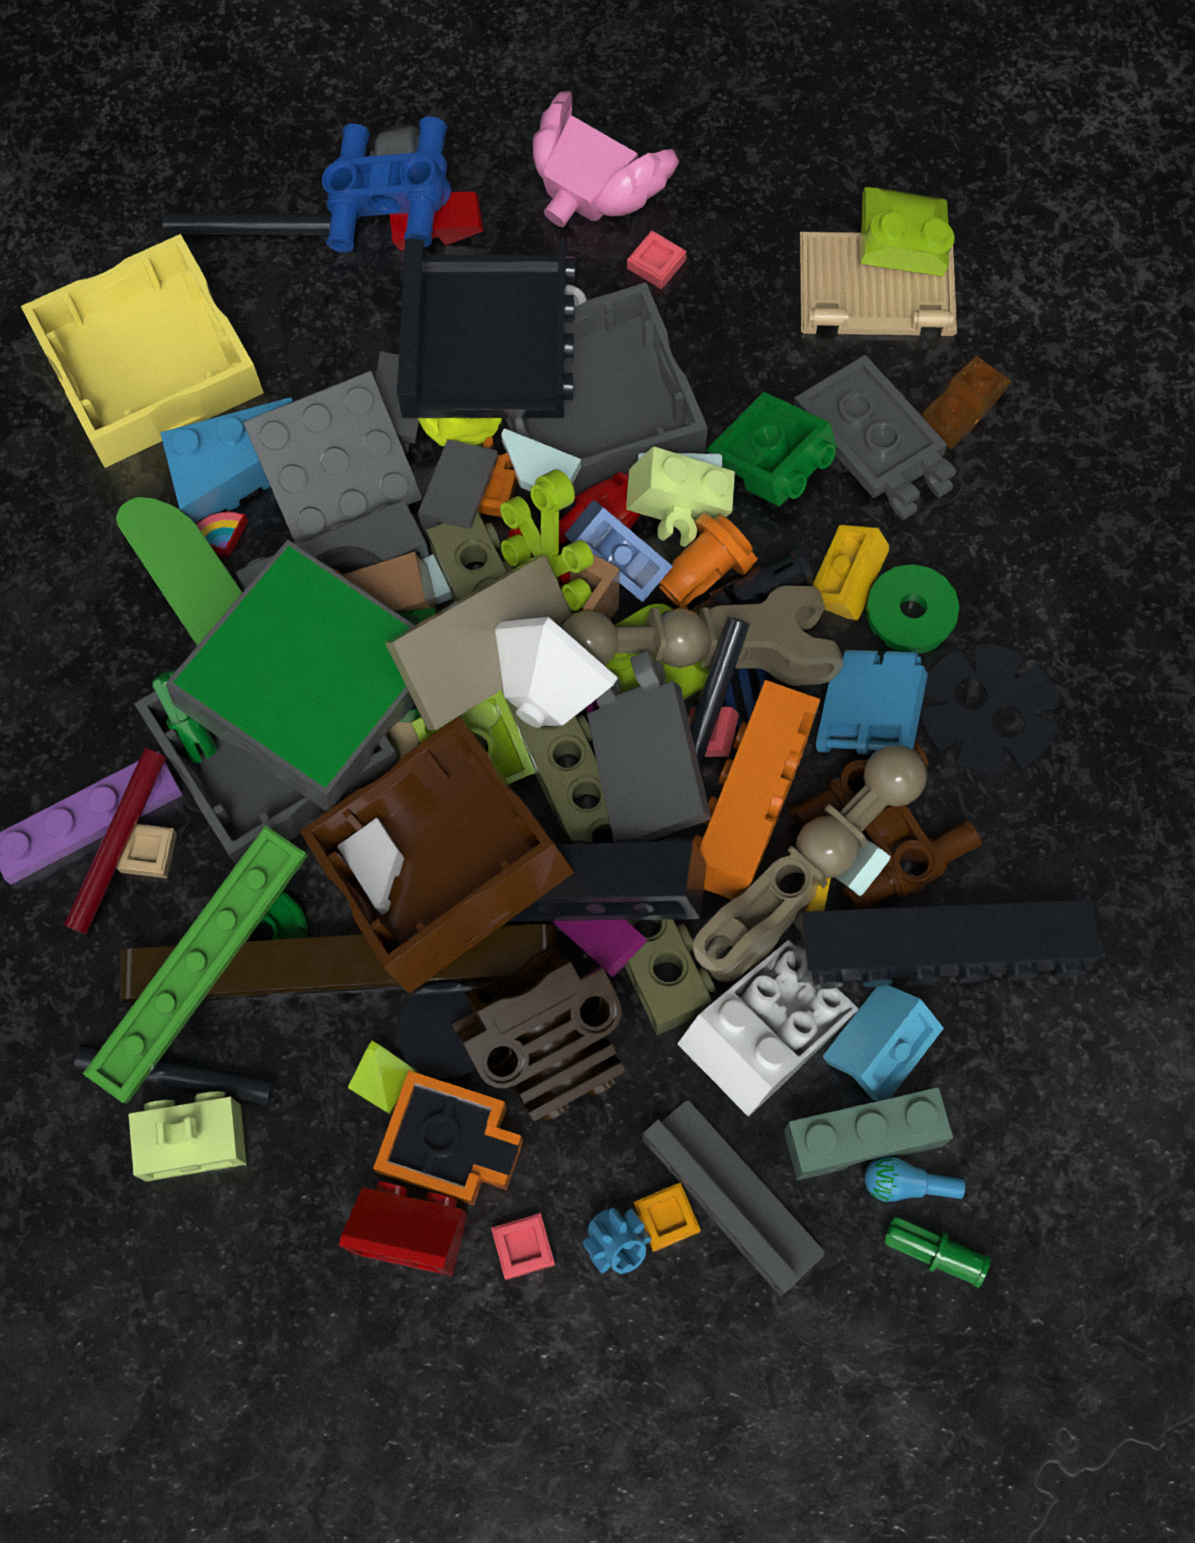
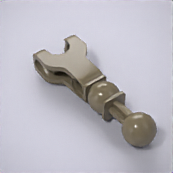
M780 586L773 590L767 600L761 604L723 605L711 609L701 608L699 615L686 609L677 608L665 611L660 616L658 608H651L645 626H614L612 621L604 614L585 610L573 613L561 627L604 666L614 657L615 653H643L648 651L652 655L653 663L660 661L668 666L683 668L695 665L700 660L701 667L703 668L711 665L727 616H731L750 623L735 669H763L781 682L798 686L827 683L833 680L844 666L839 646L834 641L814 638L802 631L812 628L818 622L825 609L821 592L811 586Z
M888 745L874 752L865 765L863 776L864 788L840 813L828 804L824 808L827 816L817 817L803 826L797 836L795 848L791 846L787 850L790 856L782 857L775 861L743 894L727 903L711 918L694 939L693 951L697 961L710 972L713 978L721 983L734 985L759 965L769 955L786 929L812 902L816 896L817 887L820 885L824 888L828 884L827 878L840 876L851 868L857 859L859 847L864 849L868 845L866 837L861 832L887 805H907L920 796L926 786L928 776L925 762L920 755L903 745ZM796 872L805 876V884L797 893L788 894L780 890L781 881L787 874ZM713 938H715V939L713 940V942H712V943L709 945V947H708L709 942H710ZM729 946H733L727 956L719 959L723 951Z

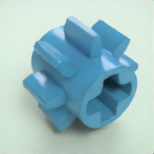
M615 1208L600 1212L593 1218L588 1228L589 1238L583 1240L582 1244L589 1252L590 1259L602 1274L610 1267L619 1274H623L636 1269L643 1262L646 1256L645 1244L651 1241V1237L644 1229L645 1224L633 1209L628 1210L622 1216Z

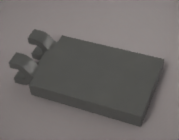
M866 355L794 398V406L831 423L837 446L835 455L873 499L885 492L892 509L902 521L917 512V506L913 501L920 497V492L911 482L924 475L928 487L937 498L952 490L953 484L949 478L956 474V469L950 462L942 458V455L945 454L947 443Z
M646 651L630 658L640 687L623 693L621 681L617 678L614 685L596 699L600 709L587 714L614 842L619 839L648 842L711 820L681 687L674 681L665 682L666 677L663 664L660 661L653 663L651 653Z

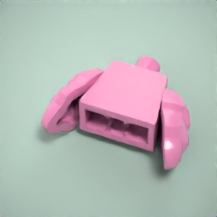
M571 91L559 92L550 107L543 112L540 129L533 137L534 164L538 174L543 178L547 193L553 198L544 210V214L559 227H564L575 211L591 221L599 220L603 215L623 216L637 211L645 205L647 199L664 189L667 180L673 175L680 162L672 149L662 150L657 153H647L638 159V154L573 117Z

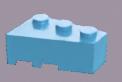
M292 397L160 432L181 512L196 524L207 516L219 513L224 509L227 511L233 510L240 505L238 502L240 499L262 487L265 490L270 487L242 421L293 401Z

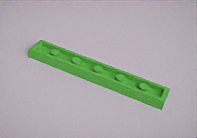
M265 825L83 1074L122 1103L128 1104L308 855Z

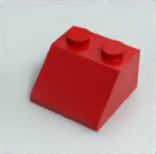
M378 1182L376 1190L362 1187L341 1234L340 1247L354 1255L453 1276L467 1214L463 1209L456 1208L458 1199L436 1193H427L426 1201L406 1197L408 1188L385 1182Z

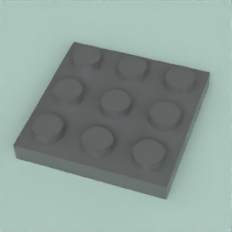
M371 371L364 372L242 421L294 543L303 539L311 540L325 534L341 522H353L367 516L375 508L383 504H395L405 500L406 504L409 505L423 499Z

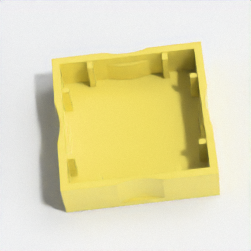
M181 234L124 259L121 263L102 274L75 281L21 306L105 468L161 442L160 432L208 420L263 394L254 364L230 321L215 305L206 278Z

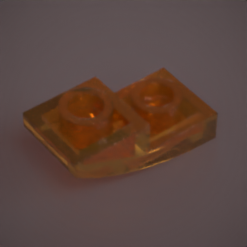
M976 356L952 378L947 390L922 412L921 416L947 443V447L952 450L991 409L1009 387L1011 380Z

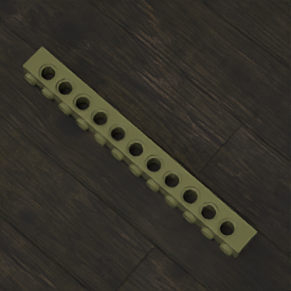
M477 513L474 523L469 529L442 523L426 530L430 550L451 590L454 602L461 600L514 569L507 561H501L496 551L501 548L498 535L491 522L483 524L479 513ZM475 561L485 564L478 570L465 568L469 563ZM506 699L536 771L534 774L567 844L573 840H584L594 843L601 836H612L597 759L589 745V742L593 741L590 726L585 716H574L563 726H541L536 728L520 719L516 714L518 708ZM564 754H572L580 759L575 766L569 768L561 767L555 762L558 757ZM584 794L593 795L600 801L591 809L579 808L574 803L579 796ZM640 920L626 921L634 927ZM653 920L659 925L660 932L654 937L645 938L647 942L624 965L656 1036L697 1018L703 1010L712 1004L710 996L716 994L715 987L707 970L704 967L697 969L689 952L693 951V941L686 926L683 923L676 925L674 920ZM670 962L680 969L681 976L673 982H664L656 977L654 969L661 963Z

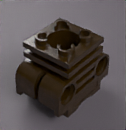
M551 946L531 957L523 967L512 975L498 980L486 981L465 992L464 994L473 1011L451 1022L467 1055L482 1079L495 1088L505 1089L513 1086L518 1099L533 1122L540 1118L550 1120L560 1116L570 1108L569 1102L587 1092L590 1095H596L609 1089L615 1084V1077L626 1072L622 1063L615 1056L616 1051L613 1045L605 1037L616 1029L621 1020L622 1008L604 968H596L590 963L585 952L570 959H564L558 950ZM592 997L589 1004L584 1008H581L583 1002L587 998ZM503 1046L497 1055L488 1057L493 1049Z

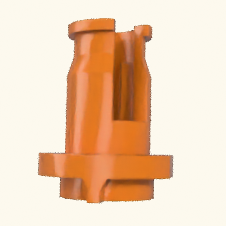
M702 513L694 521L700 535L674 559L671 564L673 567L659 582L660 590L678 608L687 610V604L695 597L705 593L731 568L737 573L745 575L758 560L753 554V548L746 537L731 521L721 514H718L713 519L709 515Z

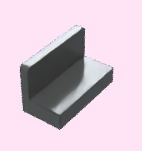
M447 439L418 511L424 538H428L427 529L442 523L467 529L472 527L498 461L496 450Z

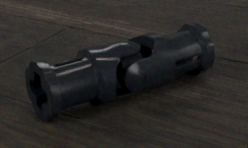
M792 547L786 550L785 557L767 567L760 565L752 569L746 577L735 579L725 586L709 593L708 600L689 611L699 615L701 608L711 609L723 605L761 604L767 600L773 590L780 586L810 585L814 580L813 573L804 555L799 549Z

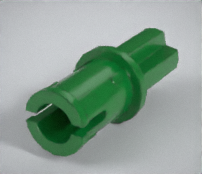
M165 671L153 679L152 686L169 717L166 721L168 727L176 730L192 763L202 761L199 754L201 749L206 759L212 757L218 751L216 743L213 742L207 728L173 706L165 683L176 671Z
M894 1217L886 1231L884 1243L887 1246L928 1264L927 1270L934 1272L937 1268L965 1280L977 1288L983 1283L989 1269L991 1257L977 1253L949 1240L947 1232L942 1231L938 1235L901 1217Z

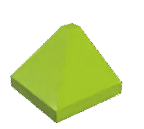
M371 1041L348 1089L388 1114H391L397 1104L408 1070L416 1073L417 1071L379 1044Z

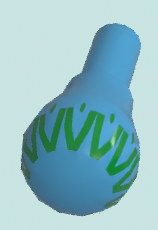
M890 1155L878 1157L871 1161L866 1169L864 1179L870 1194L884 1202L922 1198L925 1194L962 1199L965 1193V1181L963 1178L928 1174L925 1169L914 1167Z

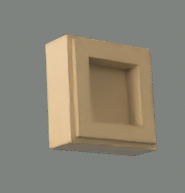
M137 824L117 869L121 873L168 878L177 832L173 828Z

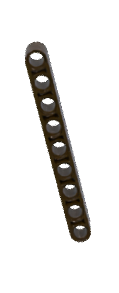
M555 924L501 926L422 985L442 982L491 981L510 976L523 967L531 957L551 946H554L559 952L558 927ZM363 934L246 941L205 998L396 987L401 985L382 966ZM176 946L120 950L119 1000L122 1002H136Z

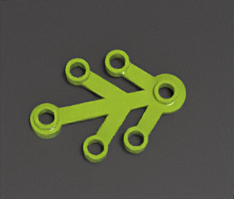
M554 469L538 477L535 484L531 487L532 501L541 511V535L531 518L529 506L523 498L516 496L501 504L500 512L504 522L512 529L519 527L523 536L516 534L501 543L503 557L511 566L522 565L532 559L531 552L534 557L545 555L557 582L560 575L569 571L579 573L592 566L594 561L592 551L582 540H577L562 549V554L559 555V510L571 505L575 498L573 485L564 472ZM577 578L563 587L560 586L571 613L583 608L592 595L590 587L581 578Z

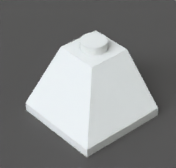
M549 617L499 622L495 629L504 697L518 708L516 711L517 716L533 727L563 726L611 688L618 678Z

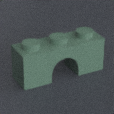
M939 1087L790 1121L784 1129L796 1181L844 1170L853 1164L889 1155L900 1157L943 1147L953 1139Z

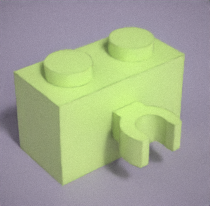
M653 446L629 469L626 510L662 520L658 526V537L660 540H666L673 534V527H676L681 533L680 545L686 547L696 537L697 527L694 521L702 513L709 515L713 519L718 514L727 517L732 513L735 471Z
M215 1091L194 1096L195 1103L175 1106L174 1100H159L144 1104V1111L130 1113L129 1125L133 1175L144 1181H152L247 1165L241 1105L232 1097H225V1092Z

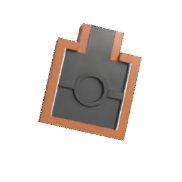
M408 1070L373 1169L378 1174L474 1205L482 1182L505 1190L508 1189L523 1139L521 1135L500 1129L507 1110L505 1101Z

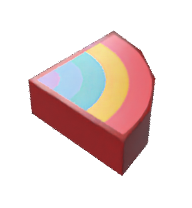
M226 511L211 514L197 522L196 526L214 552L229 559L249 521L246 514Z

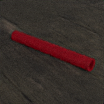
M144 748L64 922L65 926L87 934L167 759L166 756Z

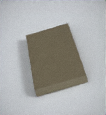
M539 555L385 644L427 729L437 730L503 689L495 629L499 622L549 617L558 626L562 627L572 613L546 556Z

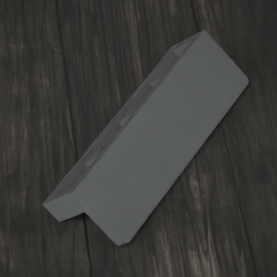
M684 1101L662 1122L657 1120L643 1133V1142L673 1176L681 1182L688 1193L780 1297L792 1288L824 1256V1250L690 1101Z

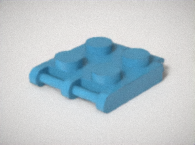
M846 650L843 656L844 666L833 680L829 681L816 740L817 751L828 753L831 748L857 749L858 754L869 755L871 750L878 751L888 745H903L913 750L928 677L924 666H921V657H918V652L886 651L883 662L880 664L881 656L878 655V651Z

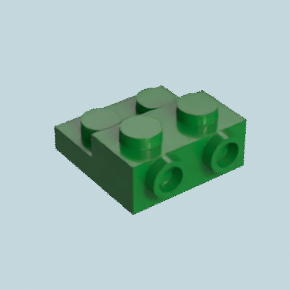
M763 392L706 451L707 454L722 455V468L735 471V475L743 478L747 491L780 507L788 497L796 499L803 493L806 488L807 478L817 468L825 469L832 463L837 446L830 422Z

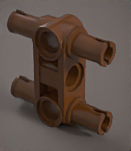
M914 742L913 750L920 755L925 762L926 768H928L929 764L924 751L919 744ZM869 759L849 763L844 768L842 774L828 781L824 792L791 808L792 818L800 831L811 820L827 816L824 808L828 804L840 813L857 795L849 788L848 783L852 781L865 783L863 776L865 765ZM887 805L861 833L868 841L890 856V860L863 895L859 896L846 886L841 890L842 896L850 910L868 909L890 896L903 898L906 895L919 893L929 882L944 874V871L947 870L946 864L973 849L979 848L982 844L980 836L975 827L965 819L959 825L931 839L925 835L906 805ZM905 859L916 861L921 866L923 874L911 876L905 873L901 868L900 861Z

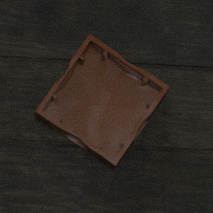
M460 716L404 755L382 777L356 790L300 831L327 877L346 896L353 919L382 966L409 994L574 873L555 844L520 797L514 792ZM375 818L383 824L404 856L400 874L398 877H394L388 897L391 902L389 910L383 915L374 907L337 847Z

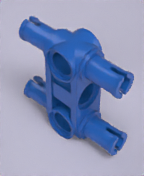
M424 117L420 120L417 151L414 153L366 157L367 144L370 137V132H367L368 129L359 124H347L343 127L340 157L327 167L322 177V185L328 193L327 207L332 214L326 242L330 249L337 252H350L353 250L356 221L359 217L408 213L404 240L423 239L424 247L431 245L434 213L445 205L451 195V184L446 178L447 163L445 157L442 156L447 124L442 119Z

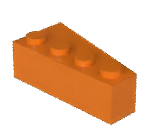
M768 680L764 681L749 722H742L733 746L734 749L738 750L734 760L727 758L718 782V785L723 787L720 797L712 796L708 803L711 820L702 822L708 825L704 837L695 835L693 839L707 864L704 882L705 890L733 900L743 894L753 884L803 756L820 699Z

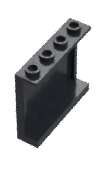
M559 238V255H426L423 239H405L397 397L402 418H564L565 400H573L574 390L573 373H565V361H574V333H566V322L575 321L574 295H567V284H575V257H567L566 238Z

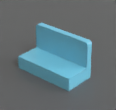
M889 985L879 986L875 988L828 1048L823 1058L829 1065L851 1075L871 1099L875 1101L890 1099L944 1028L920 998Z

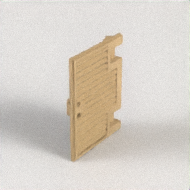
M800 232L801 332L803 334H816L817 325L837 326V334L920 335L921 327H941V336H954L957 334L953 246L949 251L948 269L944 276L940 277L860 264L861 233Z

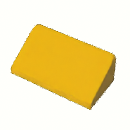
M839 525L811 586L821 592L825 610L847 619H859L868 599L870 589L874 585L889 552V544L879 528Z

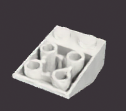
M788 940L703 1010L683 1035L678 1045L747 1116H750L859 1009L838 988L815 989L813 988V982L797 983L794 947Z

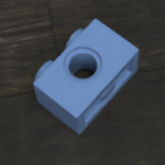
M595 500L589 504L565 533V536L571 543L577 540L584 541L590 547L592 554L620 568L619 583L642 602L673 567Z

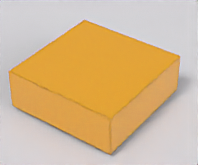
M681 1182L633 1202L639 1218L645 1224L644 1229L651 1237L649 1244L653 1252L701 1232Z

